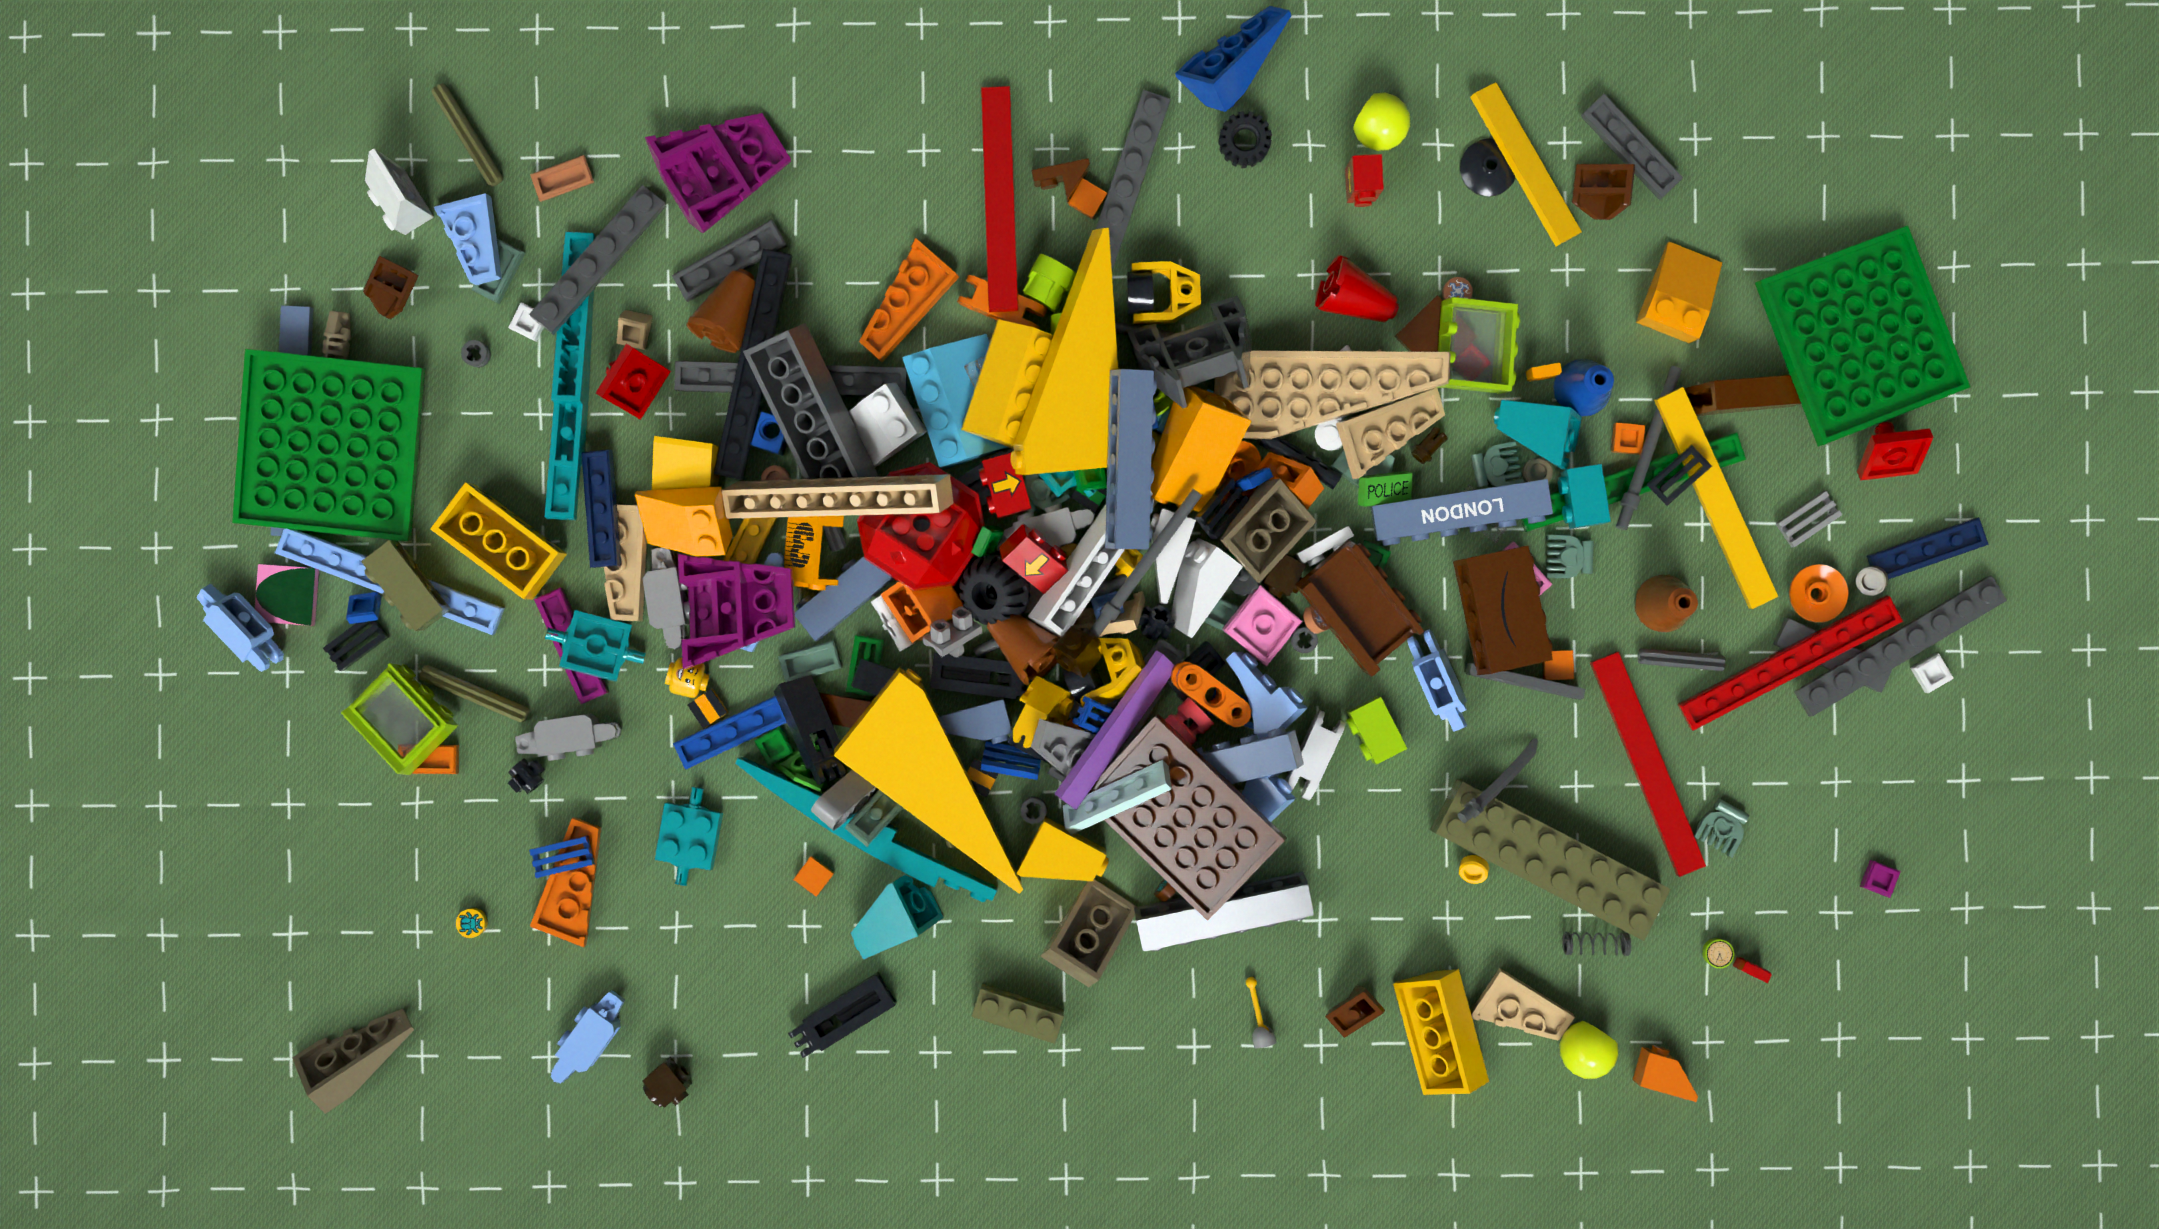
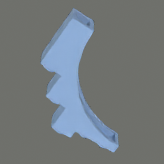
M1233 652L1226 659L1238 676L1247 695L1253 717L1254 734H1257L1258 739L1268 737L1267 732L1282 727L1286 729L1307 709L1302 703L1304 700L1303 696L1295 688L1279 687L1276 690L1275 687L1277 685L1269 675H1263L1256 667L1258 662L1249 653ZM1281 773L1247 780L1245 788L1241 793L1270 822L1296 799L1291 793L1292 788L1283 778L1279 779L1277 777Z

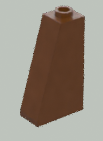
M1790 375L1716 380L1684 388L1696 416L1801 405Z

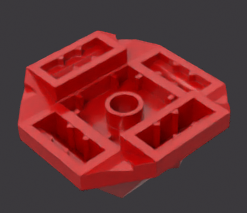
M931 462L889 472L887 476L945 475L947 473ZM951 475L950 480L954 504L940 513L860 515L857 519L865 560L912 591L954 586L975 556L971 551L982 526H985L979 494ZM924 519L929 522L930 527L926 531L921 532L914 528V523L917 520Z

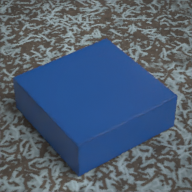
M1266 467L1236 480L1234 485L1246 491L1255 488L1274 476L1270 468Z
M371 592L349 596L346 615L349 624L379 619L381 605L379 593Z

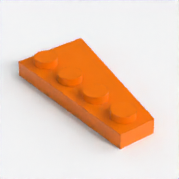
M915 238L911 245L912 249L908 257L900 265L899 273L892 286L888 287L885 293L886 297L880 308L876 309L859 340L881 362L889 356L959 278L957 273L917 238Z
M575 817L571 819L563 841L589 836L595 864L549 875L530 927L581 947L587 945L601 827ZM583 843L561 848L558 855L584 849ZM586 855L556 861L553 868L587 860Z

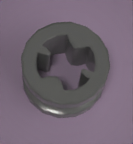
M471 340L462 347L461 356L468 365L480 368L488 364L491 352L484 343ZM480 347L481 350L479 354L482 357L479 360L473 358L472 361L471 358L473 354L471 350L473 348L479 350Z
M1298 628L1291 636L1292 647L1300 653L1312 652L1318 643L1317 635L1308 628ZM1304 632V635H1307V633L1311 635V639L1308 641L1310 646L1305 649L1304 645H1301V648L1297 645V642L1300 640L1298 635Z
M1038 797L1026 799L1021 807L1023 819L1031 824L1041 822L1047 812L1045 802ZM1031 802H1034V806L1036 803L1041 806L1039 809L1040 816L1034 818V815L1031 818L1026 814L1029 810L1027 805Z

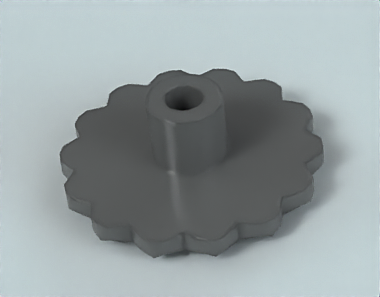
M1242 567L1230 584V589L1237 595L1246 596L1247 594H1252L1255 589H1258L1260 582H1257Z

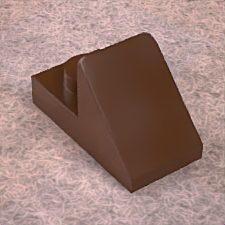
M1089 158L1032 170L1034 187L1041 186L1042 190L1055 188L1059 182H1063L1068 204L1081 180L1090 171Z
M1357 985L1350 996L1331 1008L1325 1017L1345 1038L1382 1015L1385 1009L1366 988Z

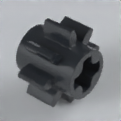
M1159 604L1152 609L1146 606L1142 611L1138 624L1141 625L1142 635L1153 639V641H1156L1160 635L1162 638L1167 639L1175 624V621L1171 619V611Z
M524 758L509 770L508 773L512 779L508 784L516 793L524 790L527 794H530L544 782L540 774L545 769L537 760H532L529 763Z

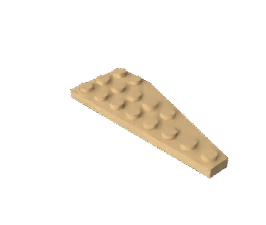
M1251 351L1248 387H1243L1236 371H1233L1222 377H1215L1214 394L1229 399L1251 420L1243 439H1273L1449 384L1451 354L1450 352Z

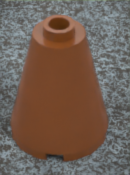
M743 269L731 271L689 317L686 324L688 329L701 340L704 336L712 340L710 345L730 353L739 351L743 342L755 288L754 276Z
M1658 575L1644 581L1636 593L1635 612L1640 622L1649 629L1658 632H1671L1679 629L1689 620L1698 606L1695 593L1682 580L1671 575Z
M1011 614L1010 619L1002 622L997 620L995 624H990L988 621L987 629L1019 679L1025 685H1030L1029 680H1034L1036 676L1043 678L1058 663L1055 658L1057 654L1053 646L1060 637L1018 614Z

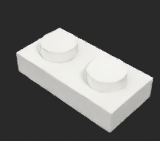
M1347 526L1300 551L1295 556L1299 562L1303 564L1307 562L1310 567L1325 559L1322 553L1331 548L1336 551L1348 539L1352 538L1354 534L1350 527Z

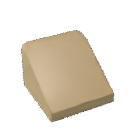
M625 310L618 318L616 344L626 345L627 343L631 347L645 350L652 316Z

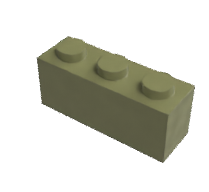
M388 540L361 561L366 567L364 570L366 576L373 583L380 585L384 590L382 596L391 606L397 607L402 614L400 616L401 621L410 630L424 631L451 610L399 541Z
M982 983L972 1017L1055 1044L1064 1017V1009Z

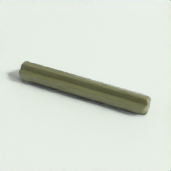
M438 84L432 88V94L487 184L491 187L500 184L503 181L501 173L445 84Z
M429 665L424 666L420 672L419 678L422 681L518 722H524L527 719L529 708Z

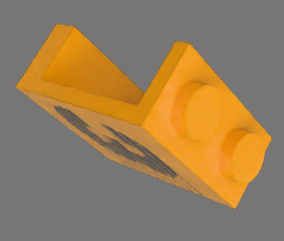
M844 516L788 517L783 568L792 569L793 586L808 587V589L826 590V585L838 586V580L818 576L823 526L843 527Z

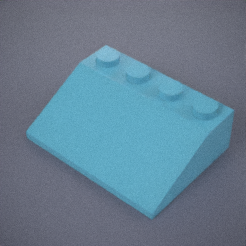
M987 334L932 347L902 357L941 470L1009 448L961 430L990 344Z

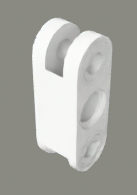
M1318 710L1300 746L1304 765L1298 769L1290 770L1285 778V781L1288 782L1292 790L1300 776L1307 779L1301 797L1308 801L1313 797L1346 725V722L1339 720L1332 731L1321 727L1325 712Z

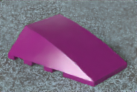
M763 113L725 120L724 124L715 126L710 124L701 125L699 129L682 132V130L672 131L667 136L656 138L653 135L645 137L663 182L689 224L701 233L706 232L791 162L790 156Z
M678 554L679 583L688 587L690 605V639L682 640L683 669H688L795 628L793 573L791 568L745 564L737 561H722Z

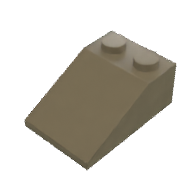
M1281 479L1267 480L1262 483L1248 497L1249 501L1233 519L1220 539L1257 582H1261L1316 523L1313 516Z
M1095 879L1087 881L1056 928L1040 957L1087 987L1092 986L1101 978L1135 916L1134 908L1137 906Z

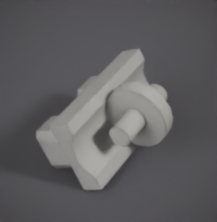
M962 606L953 610V619L949 622L936 620L930 624L931 633L923 637V644L933 647L942 657L948 653L953 657L961 656L964 653L963 644L982 633V626L973 621L972 613Z

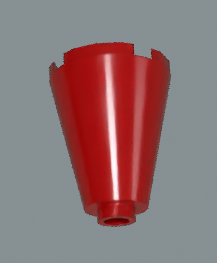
M1338 255L1334 258L1326 272L1330 273L1326 281L1321 280L1315 297L1317 309L1383 323L1388 321V319L1392 320L1399 309L1397 296L1347 257Z

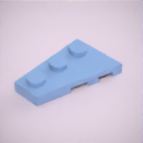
M484 193L435 206L434 209L445 225L444 230L447 236L451 238L457 250V257L469 281L474 285L502 279L491 196Z

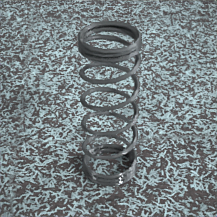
M1565 932L1563 935V951L1565 955H1572L1573 953L1572 937L1574 934L1579 939L1581 955L1583 954L1582 945L1586 934L1589 935L1591 940L1592 955L1595 953L1594 943L1597 935H1600L1602 938L1604 955H1606V942L1609 935H1612L1614 939L1616 956L1618 955V941L1621 935L1622 954L1629 956L1631 953V937L1628 933H1620L1617 940L1612 933H1608L1605 940L1599 932L1596 933L1593 940L1588 932L1583 935L1582 939H1580L1576 932L1573 934Z

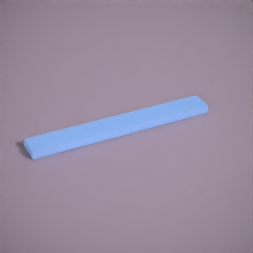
M294 529L283 530L275 551L276 554L379 593L384 592L380 585L373 583L364 572L366 567L361 561L367 557L366 555ZM429 580L451 608L443 617L495 635L505 608Z

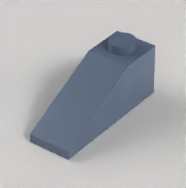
M1005 699L939 716L948 734L983 741L991 739L992 744L1009 740L1008 734L1013 732Z

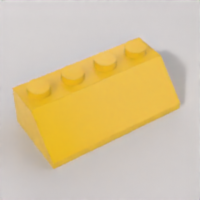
M1000 319L997 320L961 430L1014 449L1013 444L1051 344L1052 334L1031 326Z
M1459 969L1434 971L1393 983L1423 1095L1470 1094L1488 1083L1489 1078Z

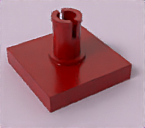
M626 343L616 361L609 363L612 366L611 369L606 368L607 375L597 389L596 394L641 420L671 371Z
M1884 422L1876 426V430H1874L1876 435H1871L1857 470L1860 481L1918 474L1934 438L1930 428L1895 432L1894 425L1891 422Z

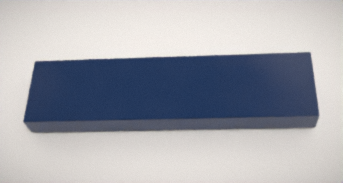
M613 450L581 452L590 568L620 566L621 554Z
M1978 517L1867 555L1870 566L1882 568L1887 573L1889 580L1989 544Z

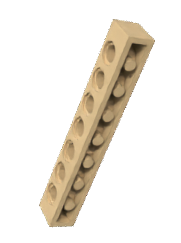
M950 474L738 481L721 490L726 519L940 513L954 504Z

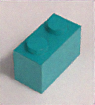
M1602 464L1571 468L1560 472L1561 477H1558V489L1561 495L1564 494L1566 506L1562 507L1564 522L1569 524V529L1611 522Z

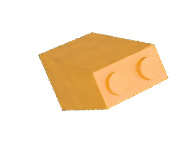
M1188 386L1183 388L1187 407L1182 408L1173 401L1151 465L1154 469V481L1151 484V492L1153 493L1152 497L1158 502L1168 504L1170 501L1179 508L1191 490L1195 489L1202 494V497L1192 510L1200 512L1218 487L1251 420L1229 399L1196 386Z

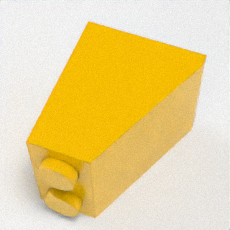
M654 436L652 490L718 487L719 476L714 475L719 447L712 443Z
M1045 816L1018 867L1017 875L1033 878L1093 881L1096 875L1100 877L1103 875L1109 863V858L1106 857V848L1077 833L1071 835L1065 830L1064 826Z

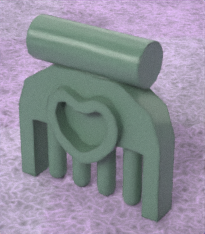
M1516 441L1494 445L1486 450L1484 457L1482 453L1471 455L1477 487L1486 486L1488 482L1493 487L1524 483L1523 479L1505 482L1507 479L1522 476L1521 472L1504 475L1507 471L1520 469L1519 464L1508 466V463L1517 462L1519 460L1518 457L1501 458V456L1516 454L1517 449L1499 451V449L1517 446Z
M1031 474L1025 476V486L1032 510L1025 511L1026 513L1037 511L1035 506L1045 510L1047 507L1067 501L1070 497L1067 494L1052 502L1051 500L1057 498L1054 493L1049 496L1052 490L1041 480L1042 478L1039 475Z
M1547 535V540L1565 541L1547 543L1548 547L1564 548L1547 551L1548 555H1557V558H1548L1547 562L1560 563L1562 566H1547L1546 569L1548 571H1564V574L1546 573V578L1568 579L1577 576L1580 570L1581 574H1593L1594 541H1582L1581 545L1578 538L1570 535Z
M1718 799L1714 805V809L1718 811L1708 812L1703 816L1693 835L1696 839H1699L1702 834L1700 840L1704 842L1711 829H1713L1707 844L1712 845L1717 836L1719 838L1714 848L1719 849L1724 838H1727L1721 852L1726 853L1729 848L1726 855L1733 858L1743 839L1744 830L1741 824L1747 822L1749 814L1722 799Z

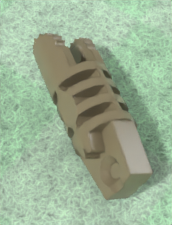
M329 312L324 332L326 339L323 340L322 348L324 357L346 360L347 356H349L350 344L348 340H351L349 313Z

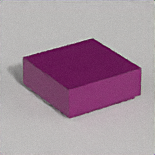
M1870 860L1860 887L1891 898L1901 871Z

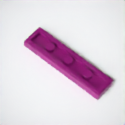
M560 587L535 598L534 601L546 628L548 629L549 627L565 632L571 624L574 612L564 589ZM553 641L561 659L563 653L562 643ZM565 669L580 704H585L609 693L603 678Z

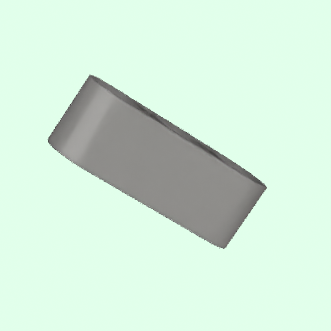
M851 770L818 798L812 806L811 812L834 831L858 812L879 789L854 770Z

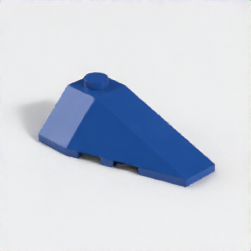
M1273 6L1267 7L1241 24V31L1228 38L1224 35L1217 40L1218 46L1206 54L1203 50L1195 54L1175 73L1177 79L1205 106L1226 112L1234 106L1235 102L1248 89L1290 19V10Z

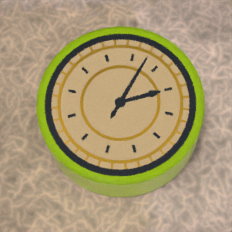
M1713 938L1708 940L1703 946L1702 955L1709 965L1715 968H1725L1733 961L1734 949L1729 942L1721 938Z

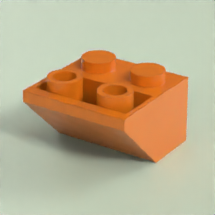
M897 582L880 594L911 643L921 641L924 636L931 633L930 624L936 620H945L946 622L952 620L953 610L960 606L963 607L964 604L953 586L912 591L900 582Z

